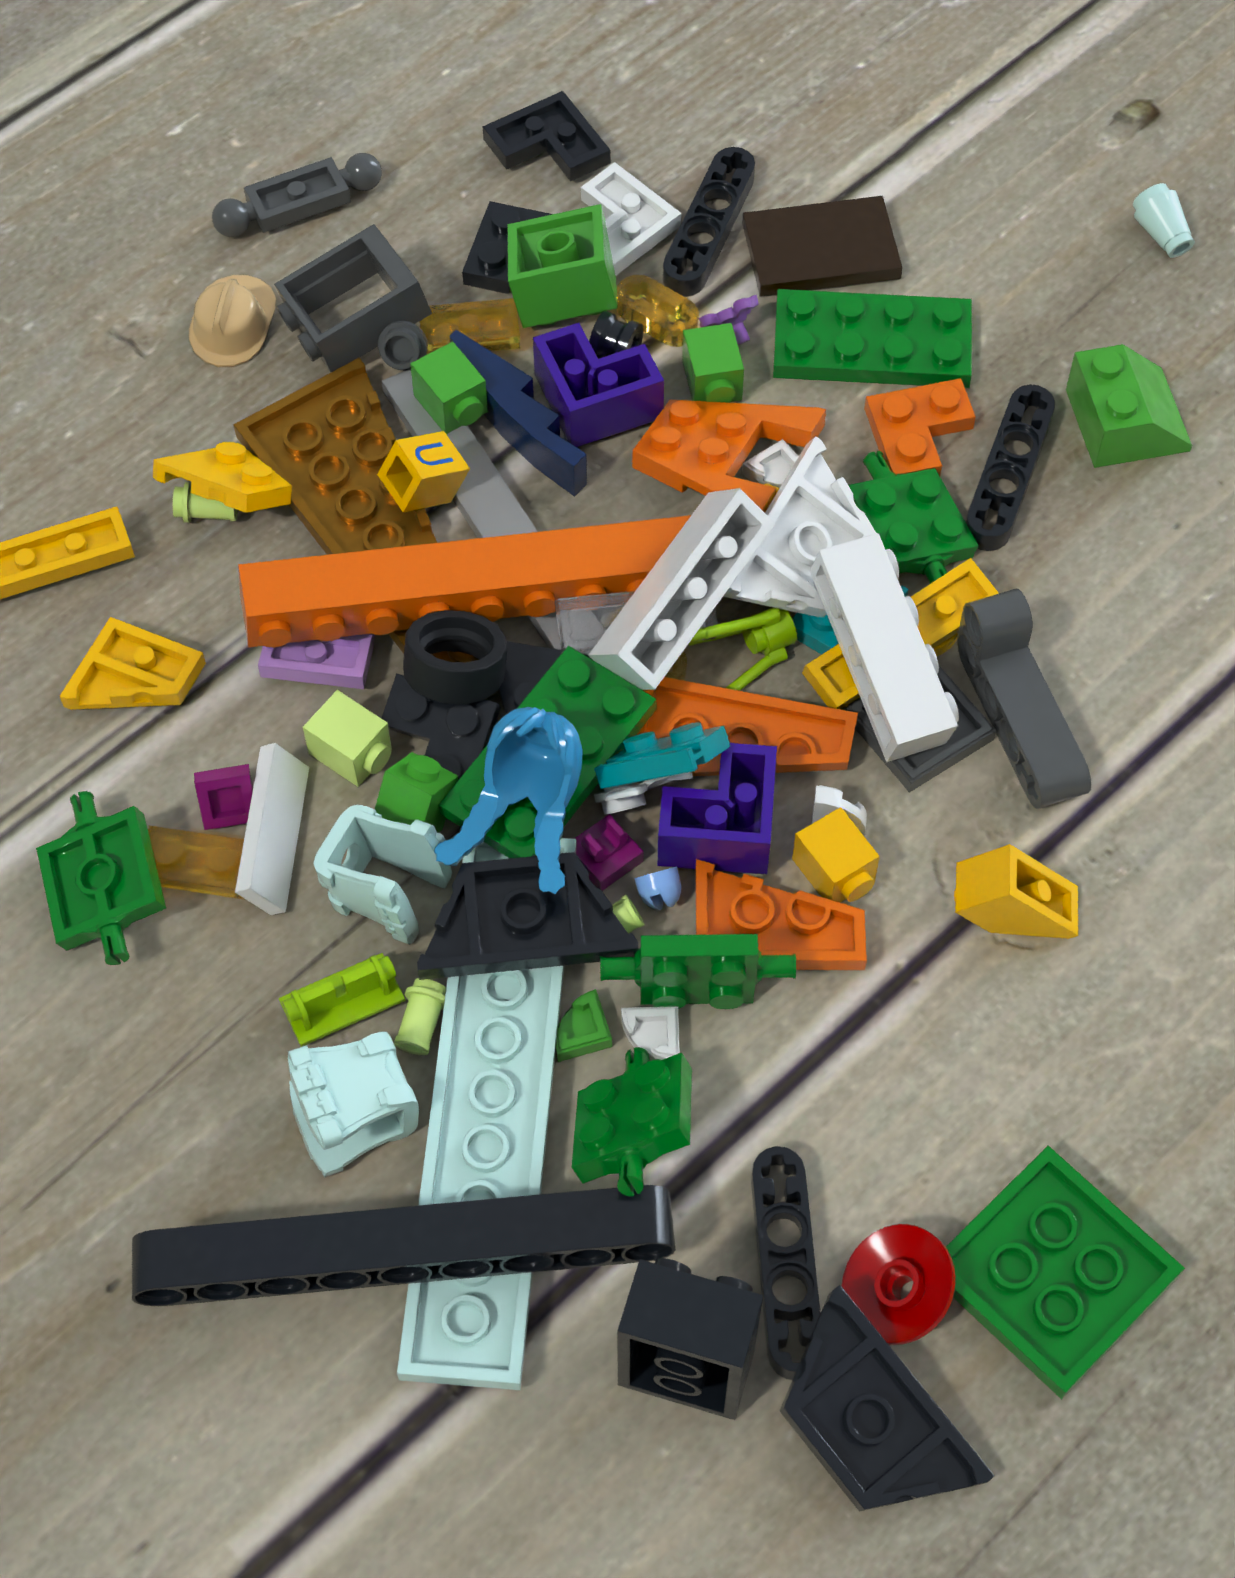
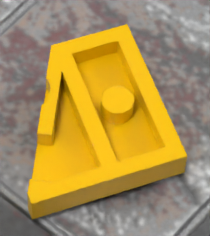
M222 442L217 444L216 448L153 460V478L156 481L165 484L176 478L191 481L192 494L220 501L225 506L245 513L291 504L292 485L240 443Z

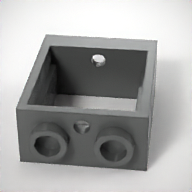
M375 224L274 284L283 303L276 306L283 321L291 332L298 328L301 330L302 333L297 337L311 361L314 362L321 358L330 372L378 347L379 336L390 323L401 320L416 324L432 314L418 280ZM378 273L391 292L321 333L309 314Z

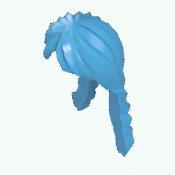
M535 707L514 709L502 717L494 726L487 745L484 768L485 786L480 793L479 801L472 807L469 817L464 820L460 833H457L453 839L440 842L435 847L436 861L449 866H457L464 856L470 854L475 847L484 842L485 835L492 829L494 822L502 817L508 806L514 805L528 797L538 811L535 818L534 847L535 854L539 860L538 866L541 870L538 880L539 889L543 892L549 891L556 894L560 888L565 886V875L560 870L559 864L561 853L560 839L563 835L566 807L578 785L583 756L579 734L572 723L562 715H558L555 712H546L544 709L540 710Z

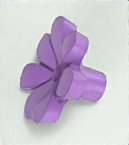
M757 295L736 300L733 308L729 307L716 314L710 313L700 317V327L732 323L737 344L740 345L749 341L750 338L743 322L746 320L747 315L751 313L750 311L759 305Z

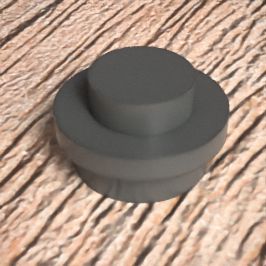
M400 320L390 323L381 332L378 339V350L381 358L387 365L394 369L405 371L411 368L410 363L427 354L428 343L424 332L417 325L409 321Z

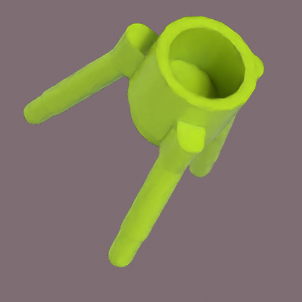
M773 607L747 618L704 627L697 631L688 645L692 646L743 633V638L749 650L753 654L761 652L765 657L725 687L741 691L768 668L788 659L785 647L795 644L797 632L793 619L787 610Z

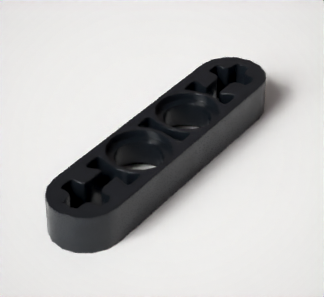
M728 147L722 149L714 156L664 258L663 283L670 293L676 296L688 297L699 293L704 288L753 186L755 160L749 151L740 147ZM734 168L736 170L732 176L731 183L726 181V173L732 172ZM719 198L726 200L730 205L725 209L715 210L709 208L705 203L711 199ZM696 232H706L714 239L709 243L697 244L691 241L689 236ZM687 258L692 260V270H688L685 275H679L683 273L687 265Z
M1024 385L1016 389L1012 394L968 510L966 524L979 545L977 548L979 550L993 551L1000 549L1006 545L1012 533L1055 409L1053 395L1046 388L1039 385ZM1028 406L1038 408L1034 412L1031 425L1022 423L1024 412ZM1012 440L1022 441L1030 447L1031 451L1024 455H1014L1005 449L1004 444ZM998 478L1008 479L1016 485L1017 489L1008 494L999 493L990 486V482ZM989 509L998 511L996 523L992 530L982 528L988 517Z
M775 1146L765 1149L755 1159L751 1188L761 1294L763 1295L762 1304L767 1356L770 1366L778 1375L785 1379L793 1380L799 1363L792 1362L790 1353L779 1351V1349L787 1346L789 1336L788 1321L800 1319L798 1325L799 1342L801 1346L806 1347L820 1316V1303L805 1167L802 1159L796 1152L787 1147ZM781 1165L784 1174L793 1176L786 1179L784 1190L785 1202L774 1204L775 1187L773 1179L763 1177L770 1174L771 1166ZM778 1219H788L798 1226L801 1237L791 1246H778L767 1235L766 1230L769 1224ZM784 1276L796 1277L805 1285L807 1295L798 1304H783L773 1294L772 1286L775 1281ZM806 1316H809V1317H810V1321L805 1320V1319H802V1318H804V1317H806ZM774 1318L784 1321L780 1323H775Z

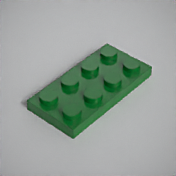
M788 289L777 290L773 378L917 386L961 378L964 387L970 388L972 377V299Z
M569 645L517 708L535 707L540 710L544 709L546 712H555L558 715L564 716L572 723L579 734L583 749L582 770L578 785L566 807L563 828L599 783L594 768L598 765L607 764L606 760L625 749L623 741L637 735L657 709L656 698ZM487 746L439 804L440 814L461 828L464 820L469 817L472 807L478 803L480 793L485 786L484 768ZM528 797L514 805L508 806L502 817L494 822L492 829L484 838V843L509 859L536 856L534 828L538 811Z

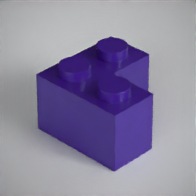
M579 322L533 337L534 375L552 411L559 415L560 427L567 441L575 447L653 422L662 409H664V379L645 344L598 359Z
M730 743V747L721 753L718 790L662 786L657 866L695 869L696 859L715 864V870L767 875L771 845L777 746Z

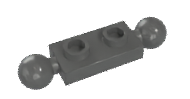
M357 153L351 156L346 162L345 168L338 170L334 160L330 157L244 187L247 202L242 203L233 198L221 200L213 209L212 222L215 229L226 237H237L247 230L250 221L257 220L264 233L350 203L351 198L348 187L358 191H368L375 188L381 180L382 168L379 161L368 153Z

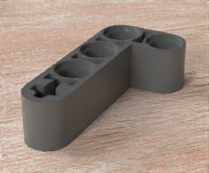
M1016 588L965 603L957 635V646L963 667L992 726L996 730L998 739L1028 800L1034 808L1040 809L1088 794L1091 791V776L1086 760L1028 647L1033 628L1032 614L1026 597L1022 591Z

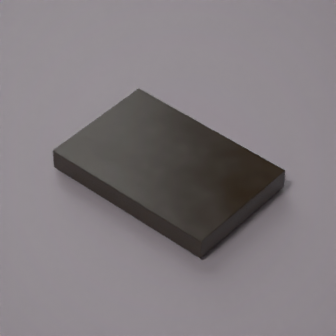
M883 195L743 213L742 225L760 297L777 295L778 289L809 291L901 279L902 264Z

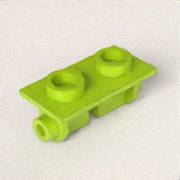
M383 953L373 955L362 962L298 990L295 989L279 998L301 1047L406 1000L395 979L397 975L388 955L384 957Z

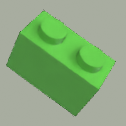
M602 204L507 224L508 283L523 328L536 325L547 326L560 320L583 315H599L603 311L618 308L616 276Z
M1124 344L1074 353L1066 392L1094 468L1191 451V441L1160 366Z

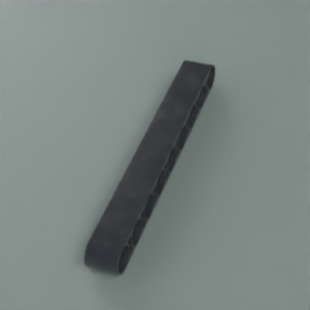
M644 1185L640 1194H637L634 1189V1196H626L618 1188H606L144 1231L132 1238V1300L144 1306H172L638 1263L639 1259L648 1262L655 1261L658 1258H667L676 1251L670 1192L662 1186Z

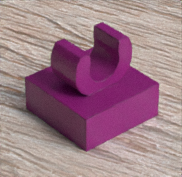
M249 764L194 773V784L204 830L247 823L253 792Z
M610 814L574 838L577 843L576 855L588 870L590 881L602 891L644 862V851Z

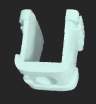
M363 805L350 806L340 815L319 848L313 863L319 883L322 887L329 890L328 897L334 910L345 916H348L350 911L372 919L384 925L386 931L392 934L393 939L409 945L414 942L419 934V926L407 896L397 882L382 876L363 873L371 858L374 857L444 889L452 875L451 866L436 861L435 847L440 842L446 840L442 834L437 833L433 825L418 819L414 820L411 825L383 819L382 815L378 814L375 809ZM348 848L346 858L343 864L341 865L343 856Z
M387 1032L374 1033L362 1040L348 1044L308 1048L306 1045L288 1051V1067L291 1077L289 1087L293 1114L311 1160L313 1159L318 1169L322 1171L324 1177L342 1172L343 1167L364 1153L389 1141H397L408 1137L416 1130L418 1126L419 1105L413 1089L406 1081L396 1056L395 1045Z

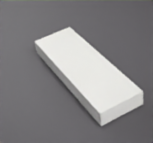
M276 743L260 747L235 893L269 915L286 912L309 773L307 765Z

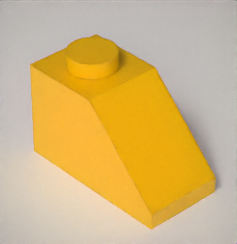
M1011 844L956 863L954 900L955 913L990 933L1066 939L1078 936V886Z

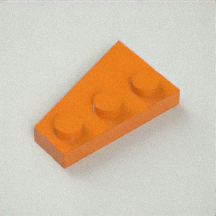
M696 859V935L758 934V949L761 955L796 954V970H865L867 962L865 910L800 890L795 894L763 885L764 879L748 874H743V877L740 878L715 870V864Z

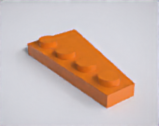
M664 677L655 690H643L656 698L657 709L638 734L654 732L656 739L669 737V732L675 728L695 722H700L703 730L725 726L729 743L777 746L775 773L847 770L858 717L857 712ZM721 753L707 763L697 765L698 769L691 772L692 776L719 775Z

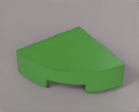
M596 989L576 998L561 1019L556 1038V1057L558 1062L612 1047V1036Z

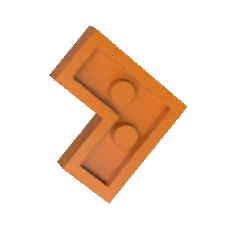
M961 378L866 396L864 406L878 449L882 451L891 471L896 474H906L935 468L939 476H941L942 463L932 437L971 430L974 428L976 418Z

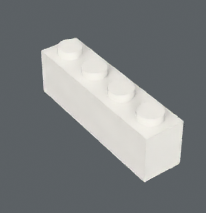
M740 488L708 492L588 656L639 689L655 690L776 523Z
M879 533L819 550L811 567L810 574L886 762L946 744L958 727V708L953 696L949 692L944 693L937 676L939 672L937 656L932 646L923 642L917 627L919 616L916 605L910 596H904L898 581L899 566L894 553L890 549L885 550Z

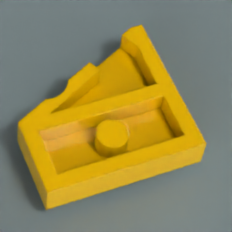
M110 617L60 694V699L63 706L70 710L181 705L206 665L204 654L188 646Z

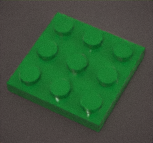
M1049 1145L946 1246L955 1268V1291L953 1298L1061 1400L1180 1277L1185 1269Z

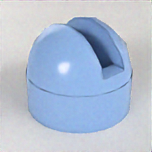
M677 867L634 878L638 894L643 903L655 910L663 908V901L668 907H673L682 893L681 879Z

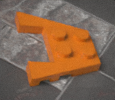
M670 399L633 449L632 468L682 493L687 490V487L705 496L708 492L740 488L765 513L776 495V487L734 476L761 437L776 441L783 439L788 444L805 447L815 436L818 437L823 430L826 409L819 407Z

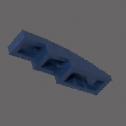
M455 330L450 334V342L453 341L486 380L488 410L484 414L499 434L529 463L575 497L587 485L586 453L560 437V417L534 400L533 378L463 333Z

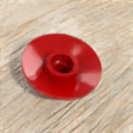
M891 1225L869 1235L854 1250L844 1270L842 1288L888 1345H902L916 1341L930 1333L946 1315L955 1291V1268L947 1248L932 1233L915 1225ZM913 1281L910 1293L901 1299L902 1287L907 1282Z

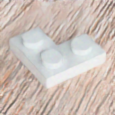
M615 162L581 186V201L588 206L602 204L615 276L681 226V212Z

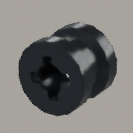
M603 311L595 322L589 342L599 359L641 345L644 326L642 323L634 320L627 323L621 322L617 319L616 314Z

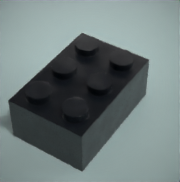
M658 1258L655 1260V1263L639 1259L617 1330L618 1386L735 1420L755 1352L763 1295L752 1292L753 1288L751 1285L737 1278L719 1276L714 1281L691 1274L692 1271L688 1266L675 1260Z

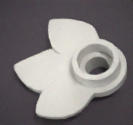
M691 772L645 780L640 783L635 782L603 788L604 792L594 794L596 803L601 802L604 815L645 805L644 792L648 789L674 780L693 779Z

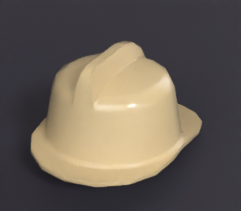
M249 275L227 276L207 286L195 303L189 329V342L194 353L205 363L217 367H234L252 359L259 353L266 340L275 312L276 297L272 288L263 280Z

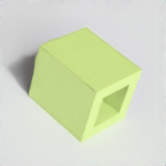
M336 690L303 726L308 754L357 787L370 774L374 775L380 772L391 756L392 746L388 722L339 690Z

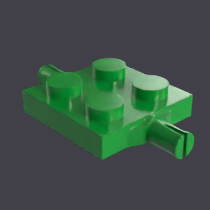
M877 451L876 454L871 452L863 459V463L873 480L849 484L848 486L853 493L856 506L865 513L875 532L879 533L885 550L890 549L894 553L899 566V574L905 572L926 575L931 584L947 573L945 566L948 564L973 558L979 545L935 468L906 474H896L891 471L882 451Z
M82 791L78 792L79 797L75 794L70 797L76 822L75 826L69 829L62 837L36 848L56 944L66 951L96 938H101L106 964L119 965L121 964L120 959L126 962L130 957L123 930L138 920L166 909L144 813L135 806H132L111 816L97 817L93 793Z
M758 934L641 935V948L635 953V957L600 956L601 981L635 980V983L640 987V1005H653L654 1007H678L680 1009L686 1004H710L717 1009H734L742 1004L754 1002L755 985L762 978L796 979V954L761 955L758 949Z
M635 1047L634 1054L630 1049L625 1055L626 1067L622 1075L609 1080H598L587 1088L578 1091L571 1167L582 1184L608 1174H619L617 1188L622 1194L634 1196V1189L637 1194H640L644 1186L643 1169L647 1164L663 1154L690 1145L692 1068L682 1052L662 1060L649 1061V1053L643 1048Z

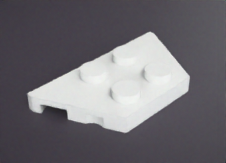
M815 436L805 445L765 512L776 524L723 597L822 618L827 613L810 574L811 567L819 550L876 534L865 513L856 506L853 493L844 477L836 480L821 455L826 450V447L818 437Z

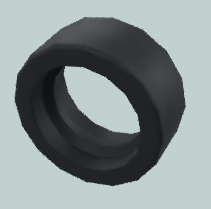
M444 610L426 614L415 620L405 634L404 678L411 688L419 694L445 704H469L485 700L496 693L504 681L507 658L506 636L498 625L483 616L470 612ZM443 651L462 652L472 655L479 660L466 663L449 662L438 659L431 654Z

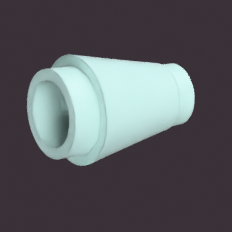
M1160 183L1149 187L1136 197L1133 202V207L1136 210L1134 214L1135 220L1166 251L1170 258L1181 256L1193 247L1195 241L1191 236V231L1175 190H1169L1166 184Z

